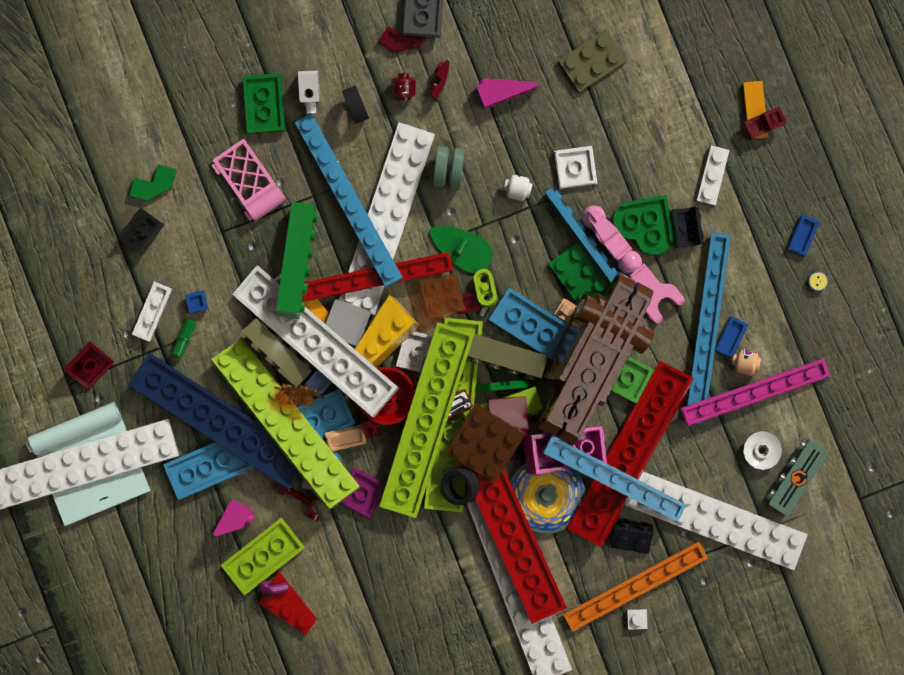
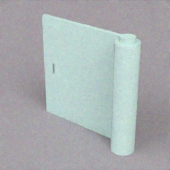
M112 402L28 437L29 441L26 444L30 453L34 452L39 458L123 433L127 430L115 402ZM142 468L52 495L64 526H67L151 490Z

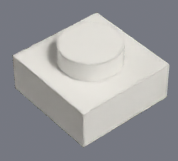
M647 609L627 610L628 630L648 629Z

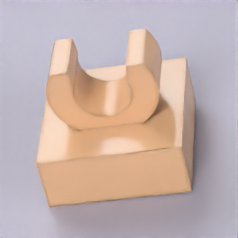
M563 298L554 315L569 323L576 305Z

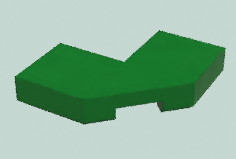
M158 164L153 182L134 177L129 196L150 201L156 196L172 189L177 169Z
M520 380L478 384L476 388L477 392L531 388V381Z

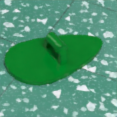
M450 226L431 228L430 235L436 247L442 253L449 252L451 262L463 271L476 273L478 270L486 269L490 265L492 248L484 238Z

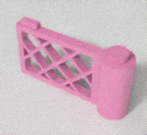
M244 138L213 159L214 164L212 167L218 175L222 173L247 209L244 213L250 221L254 219L256 222L286 201V198ZM242 145L247 149L246 158L236 156L237 149ZM225 157L232 158L230 169L223 168L219 161ZM235 159L245 161L243 171L233 169ZM248 161L257 163L256 173L246 171ZM232 172L242 174L241 184L231 181ZM246 174L256 176L254 186L244 185ZM265 177L270 184L264 188L257 187L258 178ZM243 187L253 189L252 196L247 200H244L242 197Z

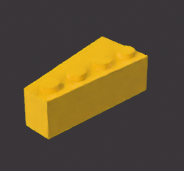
M389 295L355 350L377 368L420 325L396 298Z

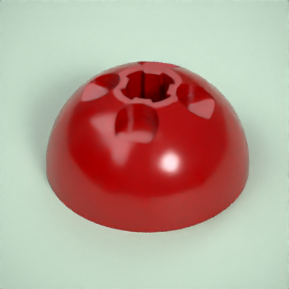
M391 367L378 368L399 389L390 398L392 401L387 402L375 417L369 415L363 408L361 409L369 419L376 423L384 425L395 424L408 416L415 388L411 379L404 372Z

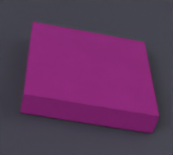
M354 467L350 475L360 487L340 503L370 519L383 496L386 484Z

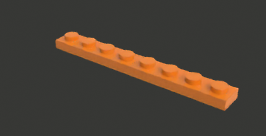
M698 541L563 615L573 632L705 561L708 557Z

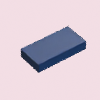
M802 214L787 250L805 257L820 221Z
M731 316L717 343L715 351L732 359L749 324Z

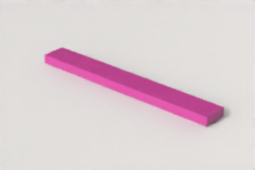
M822 358L682 407L680 410L685 425L690 426L830 377L825 360Z

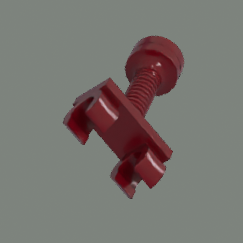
M348 396L350 402H354L357 405L364 421L361 424V427L364 428V434L374 439V436H372V431H374L376 435L378 432V435L381 437L382 431L377 427L378 423L369 419L363 413L361 407Z
M281 484L277 493L283 496L289 494L297 500H301L302 503H306L308 509L304 515L318 522L321 515L311 509L316 500L320 501V499L316 495L313 499H310L294 488L289 490Z

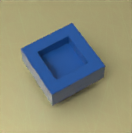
M204 290L185 295L190 314L209 309Z

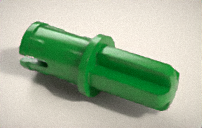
M190 319L185 321L180 335H177L178 339L171 353L183 358V354L188 343L191 342L190 338L197 325L195 321Z

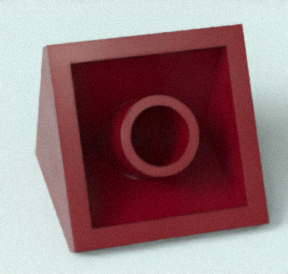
M89 341L63 370L89 390L113 365L114 361L94 342Z

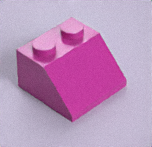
M235 499L231 500L213 535L219 536L244 528L246 525H251L256 516L253 514L254 509Z

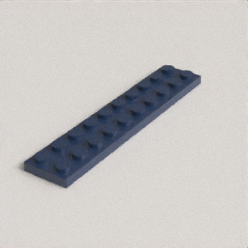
M149 353L128 384L129 386L289 490L292 488L300 474L259 423L153 354Z

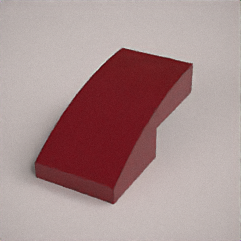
M780 106L744 121L742 125L749 140H752L787 124V121Z

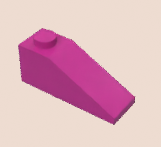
M489 78L479 81V85L476 86L484 110L538 88L537 82L503 79L489 80Z

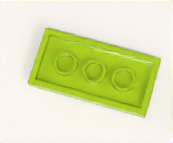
M281 517L221 566L245 596L259 585L260 582L264 581L306 547Z

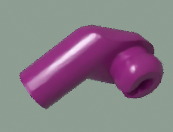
M263 581L259 584V591L262 594L276 595L288 592L286 582L269 586L268 581Z

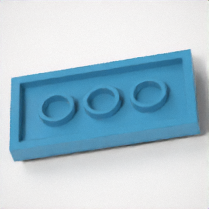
M508 288L489 318V321L541 354L548 356L549 359L568 325L511 288Z

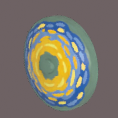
M524 463L517 469L510 481L532 531L538 533H555L567 528L585 497L582 479L575 469L527 474L526 463Z

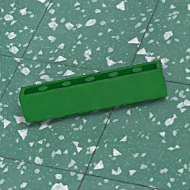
M292 202L276 307L277 317L300 319V314L305 311V302H302L303 295H307L308 284L305 283V279L310 276L311 266L308 265V259H312L313 247H310L311 241L315 240L316 229H313V223H317L318 212L315 211L314 204Z

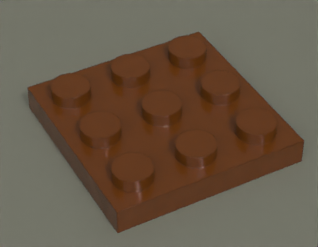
M475 403L445 453L495 483L525 436V432Z

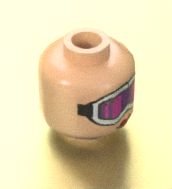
M741 349L738 355L734 354L732 365L735 366L737 373L753 376L755 372L758 373L761 358H759L757 352Z

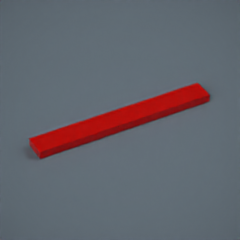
M449 252L395 263L403 279L396 283L453 271ZM375 267L305 282L308 284L307 295H303L302 302L384 286V283Z

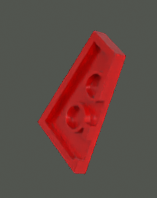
M279 571L270 586L286 582L288 592L276 595L264 594L258 604L307 635L317 617Z

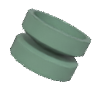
M438 145L437 157H435L433 167V187L443 188L446 177H450L449 188L460 191L465 149L455 148L452 159H449L450 150L448 146Z

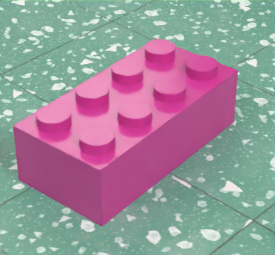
M603 426L586 427L581 437L571 446L607 464ZM545 432L525 435L523 437L527 474H541L573 469L542 453L551 434Z

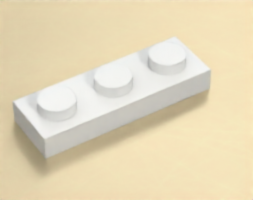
M710 146L697 202L712 206L716 205L729 150Z
M154 281L132 335L151 342L173 290L172 288Z

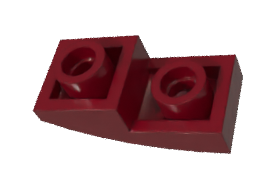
M447 59L444 63L440 62L435 69V78L440 82H435L430 92H432L431 98L436 102L440 98L448 79L449 61Z

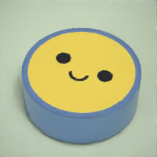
M815 272L809 276L808 285L814 291H821L828 285V278L822 272Z

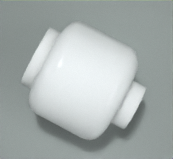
M514 174L510 180L506 179L503 190L507 191L506 195L508 198L524 201L530 196L532 184L529 178Z

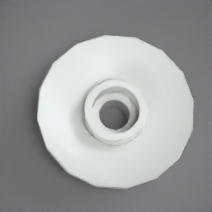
M761 431L748 437L744 444L743 452L749 465L756 469L765 470L772 468L778 463L781 458L782 448L776 436L769 432ZM760 447L765 448L764 454L759 453L758 449Z

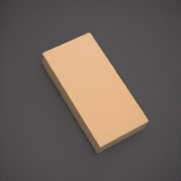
M361 424L325 433L327 446L332 452L367 444L364 428L361 427Z

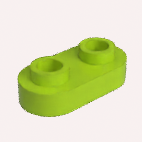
M480 269L474 275L477 298L482 306L492 307L497 302L494 278L489 270ZM486 277L487 281L482 283L481 279ZM490 295L491 299L486 301L485 297Z

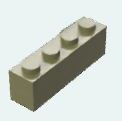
M256 318L239 335L247 340L256 351L298 388L313 372L310 369L312 365L305 358L301 361L296 356L298 352L291 345L286 347L282 343L284 341L282 337L277 333L273 334L268 330L270 327L266 323Z

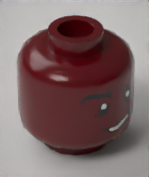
M398 73V77L391 79L392 96L396 97V100L399 101L411 100V97L416 95V79L409 77V73Z

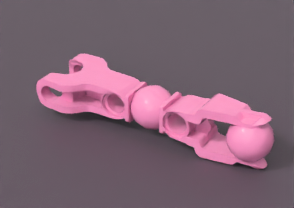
M593 205L583 211V224L593 230L599 242L615 261H618L620 270L629 274L628 277L634 279L635 283L639 282L654 291L651 298L652 301L645 313L655 324L659 325L663 320V316L658 310V303L661 299L669 298L678 306H682L685 303L684 297L674 285L660 283L649 268L642 264L641 256L636 251L631 250L632 248L618 229L606 219V214L601 207Z

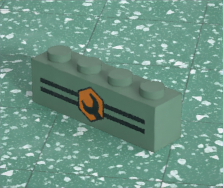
M807 439L806 442L802 441L797 449L799 451L796 458H791L787 464L789 469L785 474L782 473L777 480L778 486L775 490L771 489L766 497L768 499L766 504L786 517L789 516L829 454V451L811 439Z

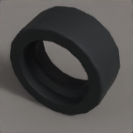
M356 85L342 90L355 124L369 119Z
M454 468L445 473L441 479L440 487L442 494L453 505H464L475 499L479 492L478 478L468 468ZM456 475L461 476L467 483L468 493L465 497L456 494L452 487V478Z

